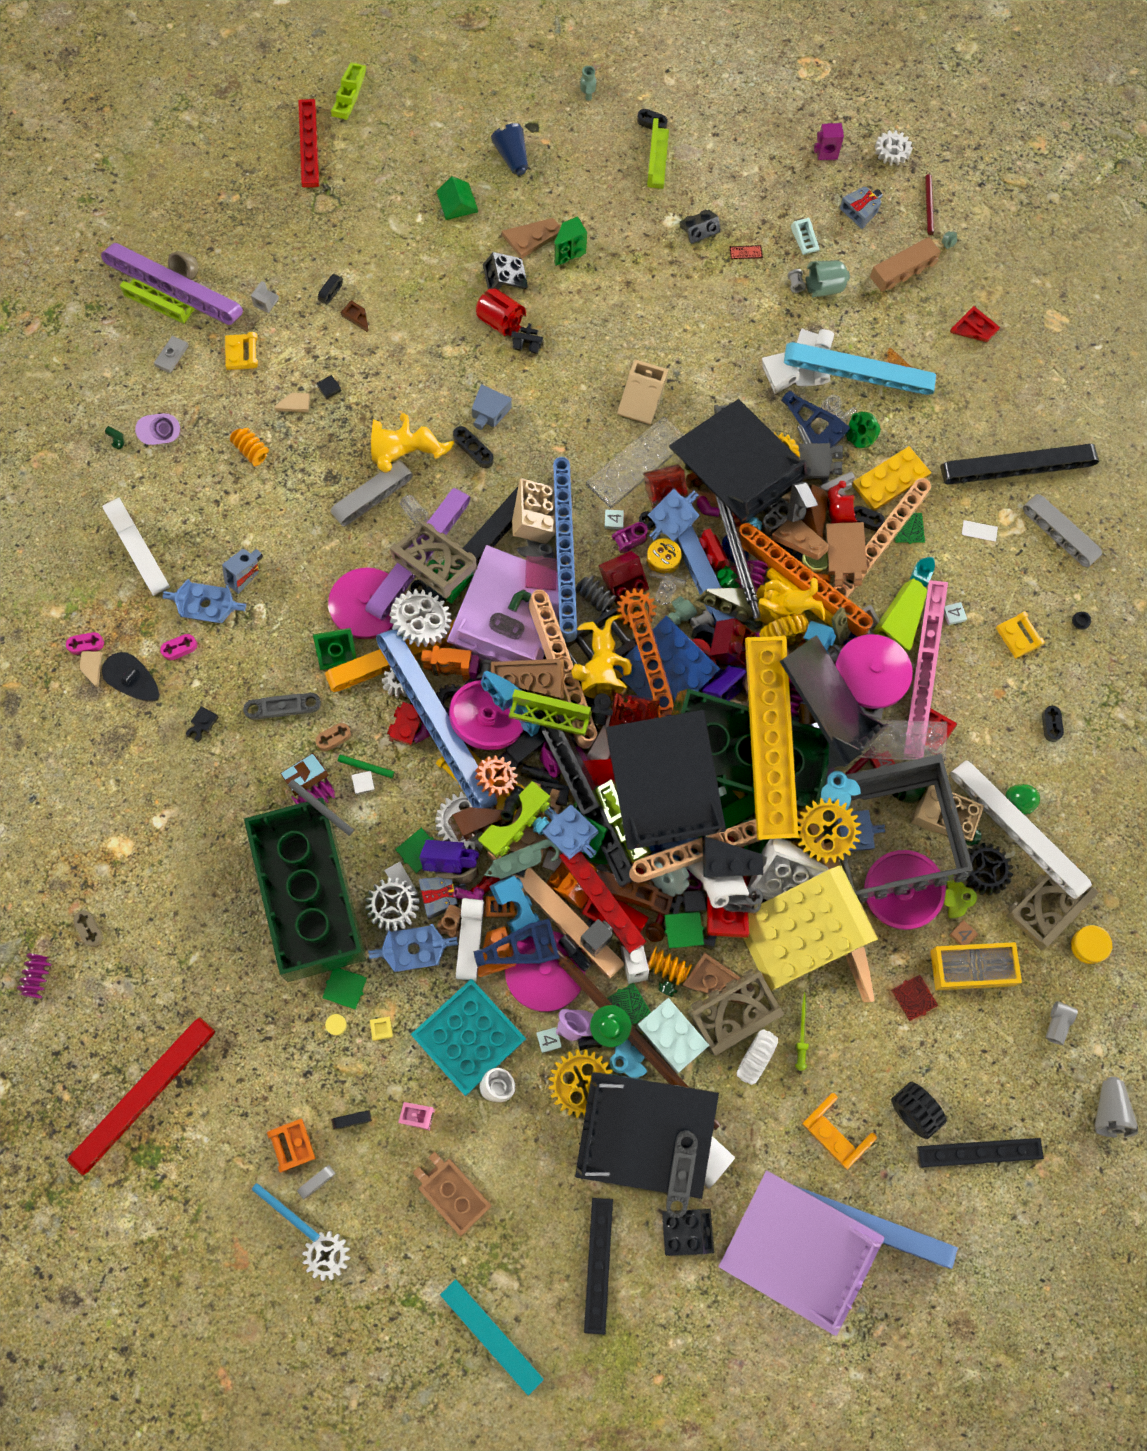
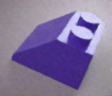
M728 666L724 671L720 670L715 675V679L711 683L708 682L701 689L702 693L730 701L743 690L747 672L744 669Z

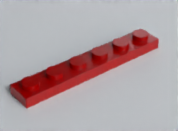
M315 99L298 100L302 188L319 187Z
M578 852L570 860L563 853L559 855L563 864L602 918L612 927L613 933L630 955L633 951L646 944V940L584 855Z

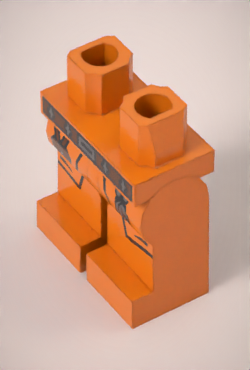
M433 646V651L422 650L421 662L423 663V669L432 670L434 676H439L440 673L444 676L456 674L462 675L463 680L467 681L470 679L469 668L472 652L450 648L440 649L439 646Z

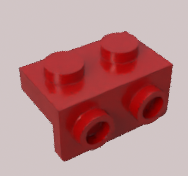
M711 528L704 530L699 542L713 571H719L725 565L729 567L730 563L717 536L713 535Z
M402 702L401 707L397 706L394 717L396 720L394 724H390L387 735H390V742L395 740L411 746L421 718L413 705Z

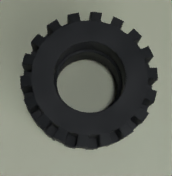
M909 1082L891 1098L892 1105L902 1121L914 1133L924 1139H929L947 1122L945 1113L938 1102L923 1087L914 1082Z

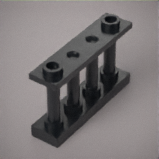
M616 608L604 611L593 622L598 628L604 626L607 619L617 615ZM613 621L611 629L622 642L621 647L615 649V653L624 658L637 645L635 638L632 640L628 639L616 621ZM578 630L574 641L565 642L566 647L568 648L577 643L589 661L592 660L594 653L583 638L593 633V630ZM568 650L573 666L575 664H578V662L575 660L573 655Z

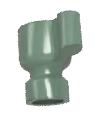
M589 65L582 69V77L580 79V90L586 94L585 99L587 101L592 100V93L595 92L597 84L595 68Z
M679 596L671 602L676 612L670 613L667 617L676 626H679L681 621L687 622L696 616L697 611L689 600H684L682 596Z

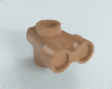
M454 905L448 906L442 920L438 922L436 929L439 933L448 934L451 938L459 937L461 908Z

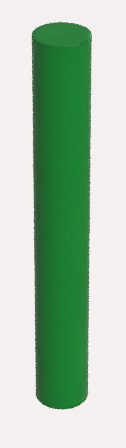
M341 754L338 756L337 762L371 771L393 779L395 771Z

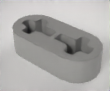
M328 1165L302 1185L297 1192L304 1200L329 1181L336 1173Z

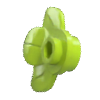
M954 880L948 881V889H946L943 905L949 907L948 918L962 917L965 915L967 908L972 907L976 903L977 894L973 889L965 887L963 882L955 883ZM969 894L971 896L970 900H964L963 895Z

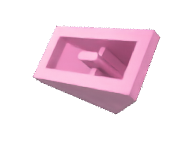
M404 1102L398 1123L430 1131L435 1109Z

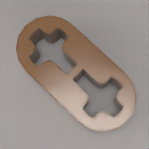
M339 723L321 732L316 737L317 747L321 751H329L346 742L351 737L349 726L345 723ZM340 729L345 731V736L339 734ZM323 738L328 740V745L321 744Z

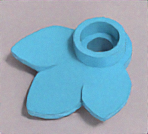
M834 771L827 778L828 784L821 790V798L824 800V803H827L828 799L831 798L834 804L839 799V806L847 803L845 808L847 810L851 803V795H859L861 791L855 780L848 779L841 771ZM834 778L840 779L839 785L834 783Z
M628 1039L615 1047V1054L610 1058L609 1062L610 1068L615 1073H625L631 1078L641 1077L647 1073V1070L641 1064L645 1057L635 1046H631V1042ZM617 1060L623 1061L622 1067L616 1065Z

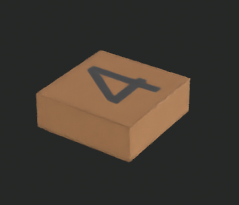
M964 920L949 934L959 945H969L978 935Z

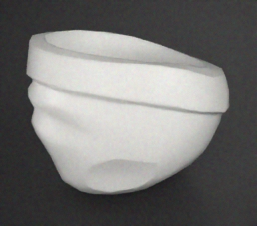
M493 1068L487 1071L482 1078L480 1091L482 1096L489 1101L504 1102L513 1096L515 1082L511 1074L506 1070Z

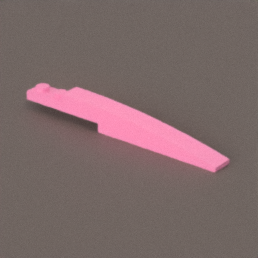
M929 580L903 757L920 759L924 756L948 582Z

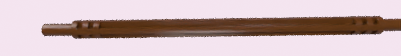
M550 943L547 947L554 954L552 944ZM557 948L559 954L558 964L599 1008L613 1005L568 956H564ZM632 1026L631 1033L627 1039L669 1084L689 1087ZM715 1118L713 1129L717 1130L721 1124Z

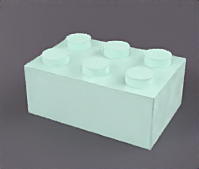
M669 998L636 1027L677 1074L709 1046Z

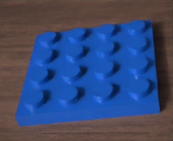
M667 616L652 629L674 703L677 692L687 688L699 692L720 671V668ZM650 642L645 643L643 646L644 652H650L653 648ZM636 645L624 657L629 659L632 664L631 674L624 676L623 668L619 665H616L614 669L622 674L623 677L621 679L642 700L644 698L653 699L638 645ZM651 661L649 663V669L651 671H654L658 668L657 661ZM657 679L654 682L656 689H660L664 685L662 679ZM667 697L661 698L660 706L663 708L667 707L669 699Z

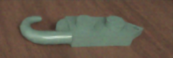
M549 839L493 860V864L487 870L485 876L503 879L535 866L541 861L540 850L547 847H553L556 850V855L551 859L552 862H555L559 859L561 851Z

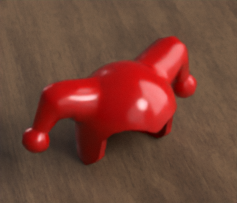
M840 481L837 485L829 488L827 492L830 502L829 515L832 519L831 524L857 523L854 513V495L841 496L838 494L841 488L846 487L845 481Z

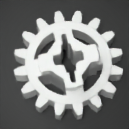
M896 130L894 134L891 131H888L887 135L882 133V136L878 137L876 142L875 154H879L878 159L883 158V163L888 161L891 166L893 162L896 165H899L900 161L905 163V160L909 159L912 151V142L908 141L909 137H903L904 133L897 134Z
M328 1231L325 1237L324 1233L320 1232V1237L316 1242L312 1244L306 1243L305 1246L309 1250L302 1254L307 1256V1260L303 1261V1264H309L306 1271L310 1272L313 1270V1278L321 1275V1281H324L326 1275H328L329 1279L332 1280L334 1279L333 1273L340 1276L342 1274L340 1268H347L344 1261L349 1260L350 1257L346 1256L345 1252H348L350 1248L343 1247L346 1240L339 1241L340 1234L332 1237V1232ZM328 1240L334 1242L335 1244L331 1247L325 1246V1244L322 1243V1241ZM315 1249L317 1251L316 1259L313 1261L312 1255ZM323 1251H332L329 1255L330 1261H320L324 1256ZM340 1251V1261L338 1263L336 1261L337 1252ZM322 1265H327L331 1270L322 1271L318 1268Z

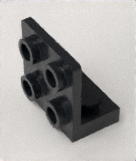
M492 252L483 263L488 289L499 290L503 285L522 289L528 288L521 258Z
M711 1209L687 1210L686 1214L679 1218L671 1217L667 1211L662 1212L666 1256L714 1253Z

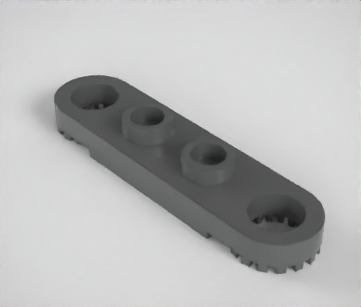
M311 692L248 700L244 704L243 711L245 716L251 720L313 713L320 708L321 700L317 694ZM310 698L316 700L315 705L312 707L306 705V701ZM256 705L259 707V710L256 714H251L248 712L249 707Z
M691 1131L680 1132L675 1142L666 1199L667 1212L674 1218L683 1217L688 1208L698 1144L695 1134ZM688 1136L692 1138L693 1143L690 1147L685 1148L681 1145V1140ZM678 1200L682 1202L683 1207L680 1211L675 1212L671 1209V1204Z

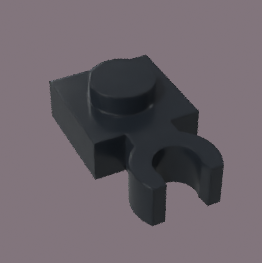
M201 706L191 720L194 727L187 730L186 736L190 738L193 733H197L194 740L198 743L202 739V732L209 733L219 718L218 715Z

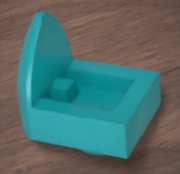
M925 557L920 559L913 568L910 580L914 578L921 582L924 587H927L935 569L934 558Z

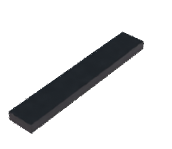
M1041 1138L916 1146L919 1168L1044 1159Z
M592 1198L584 1333L606 1334L613 1199Z

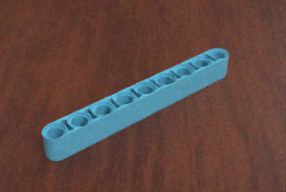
M791 342L786 344L784 364L919 394L930 395L935 391L936 374L933 372Z

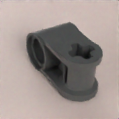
M747 888L749 895L729 896V902L723 908L730 912L756 913L761 908L763 894L759 889Z

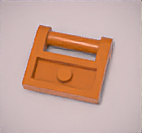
M302 1118L267 1132L268 1139L271 1138L279 1163V1173L316 1159ZM282 1133L285 1135L293 1160L288 1163L279 1135Z

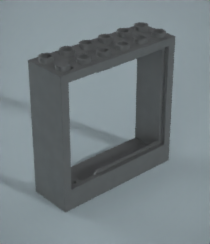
M942 754L846 775L848 779L855 780L858 783L861 791L859 795H851V801L857 799L867 800L934 785L956 865L955 869L855 891L847 856L844 853V860L840 859L841 866L860 903L866 902L871 897H875L876 900L887 897V894L894 892L895 895H902L907 893V890L913 888L915 891L927 889V886L932 884L935 887L946 885V882L954 880L955 883L967 880L966 878L972 873L973 868ZM834 778V783L839 785L840 779ZM828 811L830 821H833L835 814L832 811ZM838 820L832 825V829L838 825ZM838 827L837 834L838 836L842 837L840 828Z

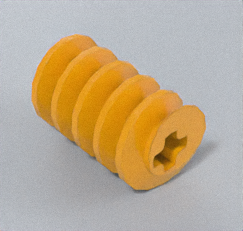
M239 428L230 435V442L234 444L253 466H259L265 460L269 448L264 447V443L260 442V439L255 437V434L249 428Z
M655 947L648 962L649 971L654 967L655 975L662 971L663 979L667 975H669V982L676 978V985L679 986L685 981L692 964L686 968L685 960L678 964L677 956L671 960V953L664 957V950L661 949L656 953L657 947Z

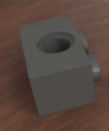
M598 919L581 936L580 944L595 957L611 941L613 935L611 932L612 927L606 921L601 922Z

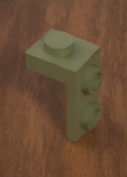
M840 607L831 619L836 635L833 644L839 646L850 635L847 616L843 607Z

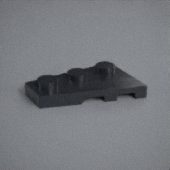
M702 836L703 877L763 875V854Z

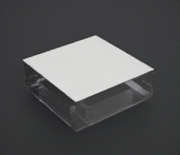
M371 771L352 775L356 795L375 791Z

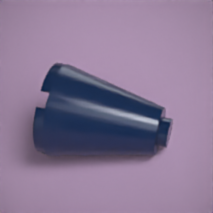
M519 123L505 125L506 129L501 130L499 128L491 135V140L512 173L523 175L528 169L524 131Z

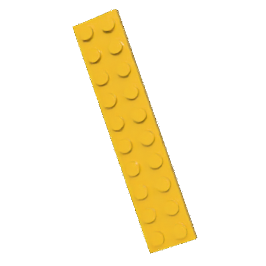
M786 636L745 638L757 840L798 837L789 676L779 662L787 656Z

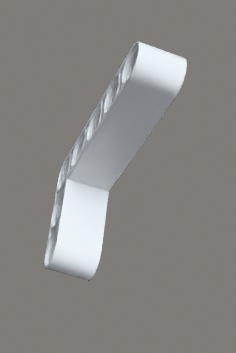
M118 497L103 505L105 513L119 534L152 595L155 596L170 588L120 498Z

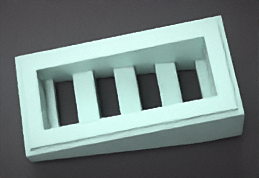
M810 218L794 221L791 229L802 254L805 255L819 251ZM812 245L813 248L806 249V246Z

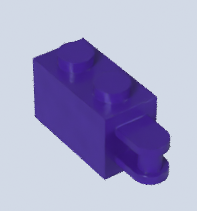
M426 840L419 858L423 871L461 874L463 867L474 868L476 866V860L480 854L476 850L465 849L464 842Z

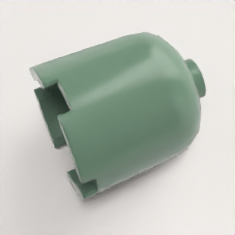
M839 260L812 261L807 266V269L810 270L809 276H806V287L808 293H812V297L841 293L846 288L850 279L849 271H847L844 263Z

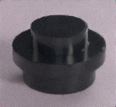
M1077 612L1072 617V624L1077 629H1087L1091 624V617L1087 612Z

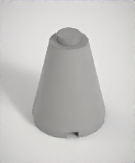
M1108 1077L1102 1083L1094 1126L1096 1133L1099 1135L1117 1138V1134L1124 1133V1137L1138 1134V1124L1125 1083L1118 1077Z

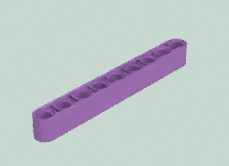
M113 243L101 253L102 260L107 265L225 324L231 325L243 314V309L237 302L118 243Z
M453 488L427 524H432L439 533L447 535L467 508L471 497ZM421 535V536L417 539L418 545L422 544V543H421V538H422V537H423V540H425V541H426V540H429V538L426 537L425 535ZM434 551L424 552L426 555V562L431 557ZM420 553L419 557H416L417 560H420L422 558ZM397 563L368 601L365 611L380 620H384L391 611L396 598H400V595L406 591L416 576Z

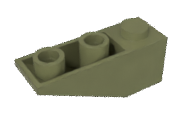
M742 588L706 589L697 598V601L743 622H746L753 615Z

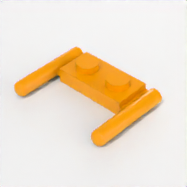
M831 1093L802 1125L848 1170L873 1144L877 1136L874 1133H870L855 1149L823 1116L828 1108L838 1099L835 1093Z

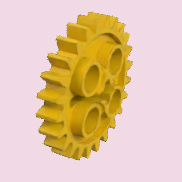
M820 798L819 805L812 801L813 808L806 805L805 807L808 812H800L804 818L797 819L798 823L801 824L798 827V831L801 834H798L796 838H802L798 845L806 846L803 852L810 851L809 858L817 855V862L823 857L825 863H828L829 858H832L833 862L836 863V857L838 856L843 861L844 853L849 856L851 855L849 848L856 850L853 842H860L855 837V835L861 834V831L856 830V827H859L861 823L854 822L858 815L851 816L853 808L846 810L847 803L839 806V799L836 800L835 804L832 803L831 798L828 799L827 803H824V800ZM826 811H832L835 814V818L833 821L827 822L823 819V814ZM842 818V821L832 829L833 834L831 836L826 834L818 843H814V840L825 831L824 826L830 827L835 821ZM811 824L819 826L820 830L817 835H810L808 833V827ZM838 827H847L848 835L845 837L838 836ZM823 840H831L833 848L828 851L824 850L821 846Z
M576 1049L574 1056L570 1051L567 1052V1059L564 1056H560L561 1064L554 1062L557 1069H550L554 1077L548 1078V1080L553 1082V1085L548 1086V1089L554 1090L550 1095L551 1098L557 1097L554 1104H562L560 1111L568 1108L567 1115L570 1116L575 1111V1117L578 1118L580 1112L585 1117L587 1101L583 1089L576 1085L579 1083V1079L573 1067L577 1066L580 1078L586 1080V1083L583 1085L587 1094L589 1093L592 1072L610 1074L613 1070H606L609 1063H601L602 1056L595 1059L594 1051L588 1056L586 1049H584L582 1055L579 1049ZM588 1063L592 1067V1072L589 1075H584L582 1067ZM566 1072H571L573 1075V1080L570 1083L563 1081V1075ZM575 1091H578L581 1095V1099L577 1103H573L570 1098L571 1094Z

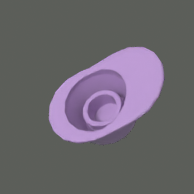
M170 414L147 415L138 420L135 432L141 442L145 444H163L172 442L178 437L180 425L178 420Z
M562 1009L559 1012L560 1020L556 1034L570 1041H577L582 1036H592L590 1022L594 1014L585 1010Z

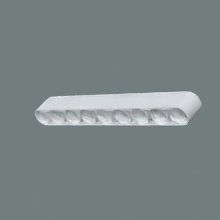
M965 760L950 772L952 779L975 802L984 805L983 810L1068 895L1077 899L1092 886L1088 877L973 764Z

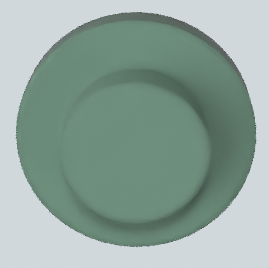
M948 231L943 236L942 244H944L945 248L948 249L956 244L958 240L957 233Z

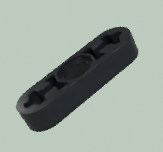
M459 426L454 429L453 439L455 443L481 468H490L494 463L492 452L466 427ZM458 434H464L465 439L462 436L458 438ZM471 444L478 445V449L475 451L469 450L468 447ZM482 456H483L484 458H488V457H489V461H486V460L482 461Z

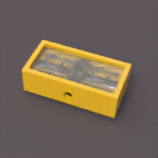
M1016 942L936 946L930 950L935 991L1011 987L1022 983Z

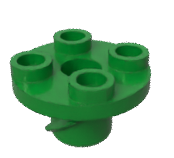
M870 412L854 413L848 425L851 430L847 433L846 437L854 446L867 448L876 441L881 428L875 416Z
M606 1005L599 1008L592 1016L590 1022L592 1036L599 1044L606 1047H616L624 1043L632 1029L629 1015L624 1009L616 1005Z

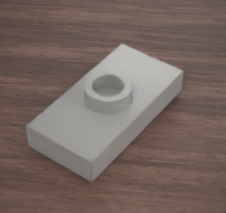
M172 336L155 360V367L171 373L188 348V343Z

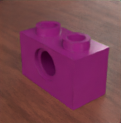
M842 123L821 125L820 131L817 132V143L814 144V153H817L818 160L838 159L844 139Z

